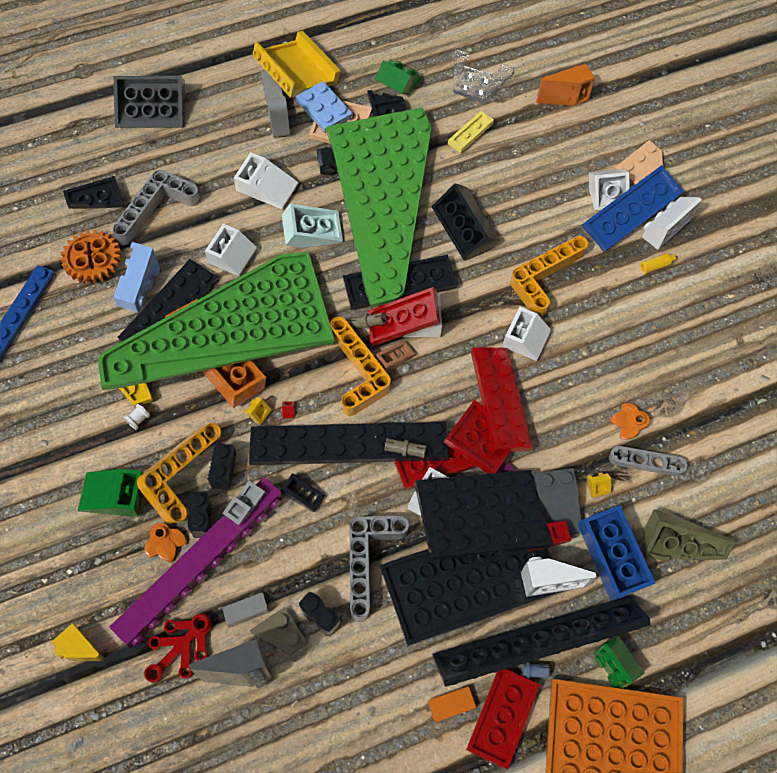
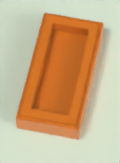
M469 686L427 701L434 723L476 709Z

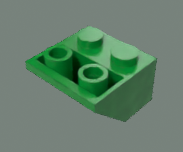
M390 59L389 61H382L375 79L401 94L408 95L421 81L422 77L418 75L417 70L404 67V63Z
M619 636L594 652L596 663L600 668L605 669L609 682L615 688L623 689L645 674Z

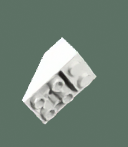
M251 152L234 177L236 191L282 210L298 185L295 179L269 160Z

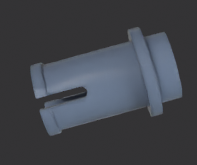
M530 662L521 664V676H525L527 679L529 677L548 679L549 665L532 664Z

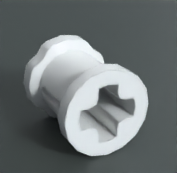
M137 404L136 409L130 415L125 416L124 420L137 430L138 425L145 418H149L150 414L141 405Z

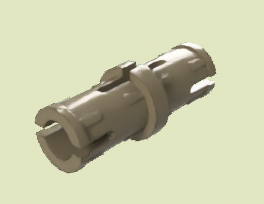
M384 312L374 315L364 314L361 317L350 318L349 321L353 322H349V325L353 330L365 327L369 329L375 325L386 324L387 317Z
M387 438L384 450L401 453L402 456L412 455L424 458L426 445L409 443L408 440L397 441Z

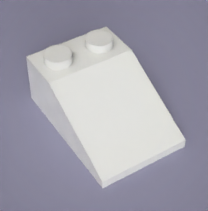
M541 557L529 559V562L526 563L521 571L526 597L588 587L596 578V573L552 559H542Z

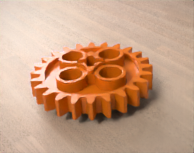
M95 229L90 234L89 230H87L85 235L79 232L80 237L73 235V241L67 240L69 246H63L65 251L61 252L62 258H60L62 266L67 275H71L73 280L78 279L79 283L85 280L86 284H88L90 280H93L94 284H96L97 279L103 282V276L110 278L109 272L116 273L114 267H120L118 262L122 261L119 244L114 237L111 238L109 233L105 235L104 231L98 234ZM89 244H91L90 247H91V250H92V252H93L92 254L90 253V250H89ZM91 257L94 263V269H92V263L90 261Z

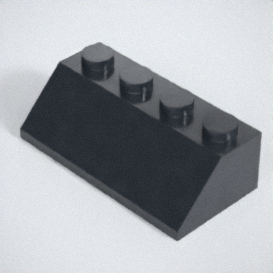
M454 183L431 206L464 261L488 252L500 241L467 187Z

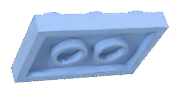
M323 81L296 96L298 104L324 133H326V126L341 124L352 118V112Z

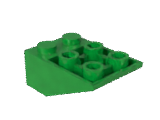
M129 469L86 472L78 512L139 517L143 493L137 486V480L143 472Z

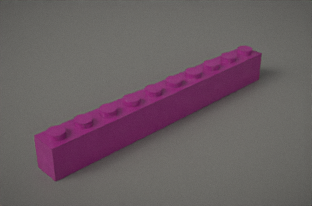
M265 477L256 485L267 493L241 525L236 524L224 515L109 626L129 648L138 646L144 640V635L149 630H154L160 624V619L165 614L169 615L177 606L176 604L181 599L188 597L192 592V588L197 583H202L208 576L207 573L212 568H217L222 563V558L227 553H232L242 538L245 539L252 533V528L257 523L261 524L272 509L275 510L279 507L283 499L282 494Z

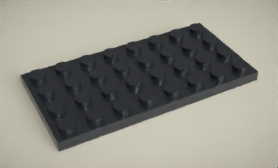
M548 548L431 560L429 549L380 565L407 647L563 593L564 591L526 597L521 571L531 558L552 559Z

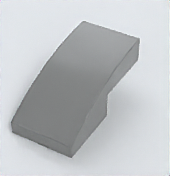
M248 480L237 497L234 496L223 514L236 524L241 525L267 492Z

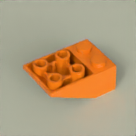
M586 64L541 78L536 102L570 106L589 100L595 77Z

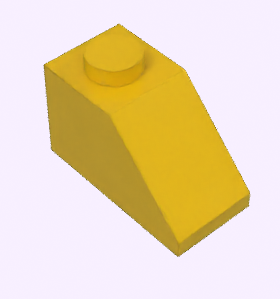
M73 623L52 641L56 647L53 651L60 659L64 657L70 661H102L104 659V656Z

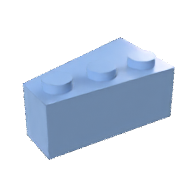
M132 242L130 248L133 249L131 258L126 259L125 265H128L125 276H120L114 300L118 307L139 312L140 308L145 304L148 291L152 290L155 277L160 273V266L152 247Z

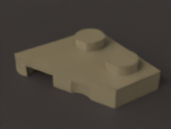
M285 607L250 630L252 635L257 636L289 656L308 644Z

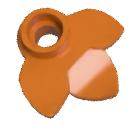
M624 403L622 404V411L612 415L610 422L621 428L620 439H631L636 437L640 430L648 427L650 419L645 412L639 411L634 404ZM637 418H642L643 421H642V422H637L636 419H637Z
M156 523L150 529V538L145 543V553L148 558L158 554L163 560L172 562L175 557L176 547L186 545L187 541L183 533L178 529H170L164 523ZM158 529H162L164 531V535L162 537L156 536V531Z

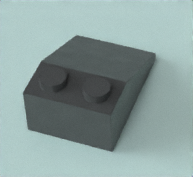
M573 468L534 473L533 477L546 522L566 521L570 535L581 533L577 525L581 521L578 487Z

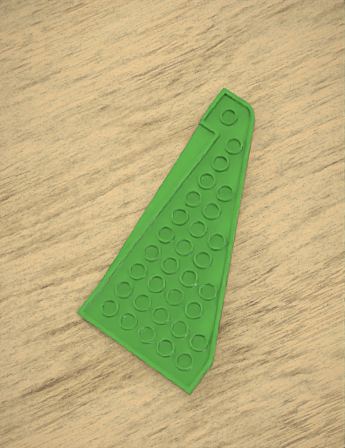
M423 107L326 126V133L333 149L362 272L363 284L371 308L396 301L404 293L431 134V126Z
M309 252L280 254L106 350L98 360L102 390L124 388L304 348L334 344V336Z

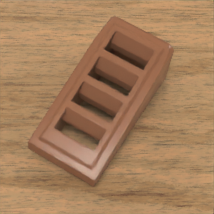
M404 340L375 354L374 357L383 369L389 373L414 357L416 353Z

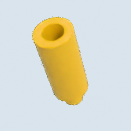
M665 253L640 262V269L643 274H647L670 266L676 260L675 254L669 255Z

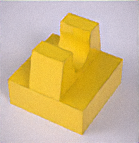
M256 397L255 400L250 402V407L245 409L244 413L255 423L261 425L272 409L262 398Z
M601 472L596 477L587 476L589 494L592 498L611 493V477L608 473L603 474Z

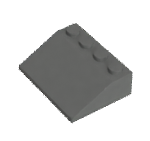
M113 76L115 128H183L185 80L182 76Z
M256 639L189 664L190 670L203 682L247 687L256 686V688H261L268 685V681L273 679L265 654Z

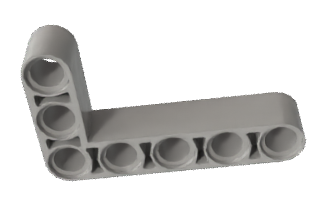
M261 70L273 137L290 135L285 96L283 97L282 89L266 70Z
M164 170L155 171L113 226V233L117 242L120 245L130 244L165 195L188 206L198 205L200 203V195L197 186Z
M403 516L355 517L350 522L351 617L356 622H364L370 613L368 540L405 538L408 534L409 522ZM397 524H401L405 527V529L403 531H397L395 530L394 526ZM356 525H361L364 527V530L356 532L353 528ZM376 525H382L385 529L381 532H378L374 529V527ZM356 545H362L365 549L362 552H356L353 548ZM362 565L365 570L362 573H357L354 571V567ZM361 585L366 590L362 594H357L354 588ZM362 606L366 609V612L363 615H357L354 612L355 608Z

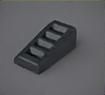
M293 473L280 490L283 495L312 512H315L325 497L324 494ZM292 483L296 484L294 489L291 491L289 488L292 485ZM299 487L303 488V490L298 496L295 493L297 492ZM306 491L310 492L306 500H304L302 497ZM313 495L317 496V498L311 505L309 501L311 500Z

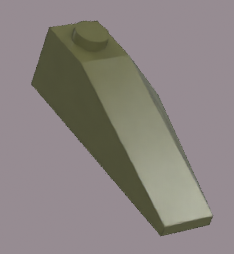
M654 509L645 527L643 554L644 556L662 561H670V558H681V560H689V558L725 560L728 558L735 541L673 514Z

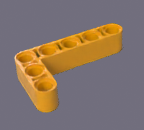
M576 236L514 269L510 281L511 287L530 311L537 313L540 318L546 315L550 300L537 282L581 259L588 246V241L585 237Z
M335 317L331 321L334 340L365 379V382L344 394L341 399L343 413L347 416H353L387 395L390 391L391 379L349 323L342 317ZM360 354L364 355V357L358 358L356 356ZM372 368L375 371L369 372L367 369ZM383 382V383H385L386 385H385V386H379L378 383ZM368 392L371 395L363 396L362 393ZM348 402H352L355 405L349 407L346 404Z
M209 423L199 427L139 476L137 480L138 488L166 523L182 522L187 516L185 506L166 482L220 437L221 429L217 424ZM207 429L211 432L210 437L206 433ZM192 441H195V442H196V444H197V448H196V449L193 448V446H192ZM178 452L182 455V461L177 458ZM163 464L167 467V474L162 471ZM147 477H150L152 480L151 487L147 484ZM160 493L165 497L163 503L159 499ZM173 509L177 512L176 519L172 516Z

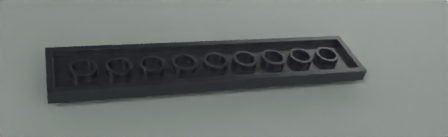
M446 422L252 426L249 464L287 465L448 461V446L444 443L447 437ZM386 439L408 440L409 443L426 445L425 457L402 456L401 453L385 451Z
M630 595L433 653L432 655L443 684L447 687L651 626L648 615Z

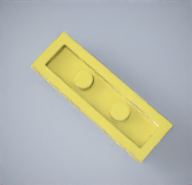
M480 111L448 140V144L459 153H462L493 125L494 119Z

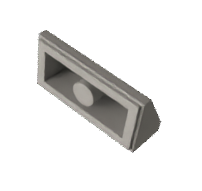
M263 593L222 607L229 628L269 613Z

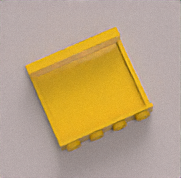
M304 31L297 32L295 41L263 48L258 42H255L252 56L290 98L301 94L322 81L328 87L338 84L341 70Z

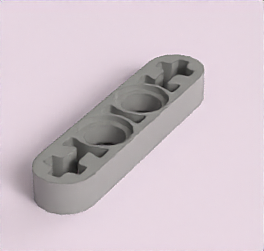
M623 446L614 447L609 454V460L613 465L671 476L682 475L688 467L686 460L679 456ZM617 452H619V453H620V456L622 457L620 460L617 459V458H618V457L616 456V453H617ZM633 456H641L643 463L638 464L634 462ZM653 459H660L663 466L656 467L653 464ZM675 463H678V466L681 467L679 470H677L676 466H673Z

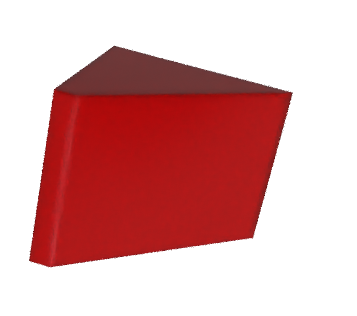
M283 401L282 418H294L295 401Z

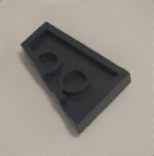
M115 176L63 191L69 209L125 207Z

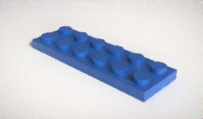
M661 165L584 222L582 227L600 249L606 252L679 197L684 191Z

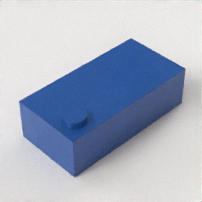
M620 505L585 518L577 523L610 601L656 584Z

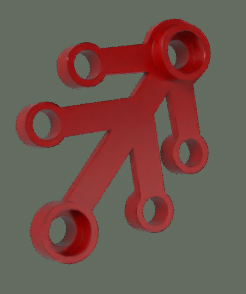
M200 613L195 615L191 621H166L164 629L169 634H174L177 630L189 631L180 637L159 638L158 636H153L149 639L148 645L152 650H159L161 647H174L157 665L151 664L146 667L144 671L145 679L150 683L159 682L163 677V671L180 653L181 667L178 674L182 679H189L193 674L189 668L190 642L195 637L197 638V650L194 653L195 660H202L197 658L200 652L205 653L203 659L208 657V653L205 650V634L212 627L210 617ZM204 621L205 626L198 628V623ZM173 623L175 625L174 629L168 630V625ZM159 640L158 646L153 647L152 642ZM188 668L189 674L182 676V671ZM153 671H158L156 678L151 677Z

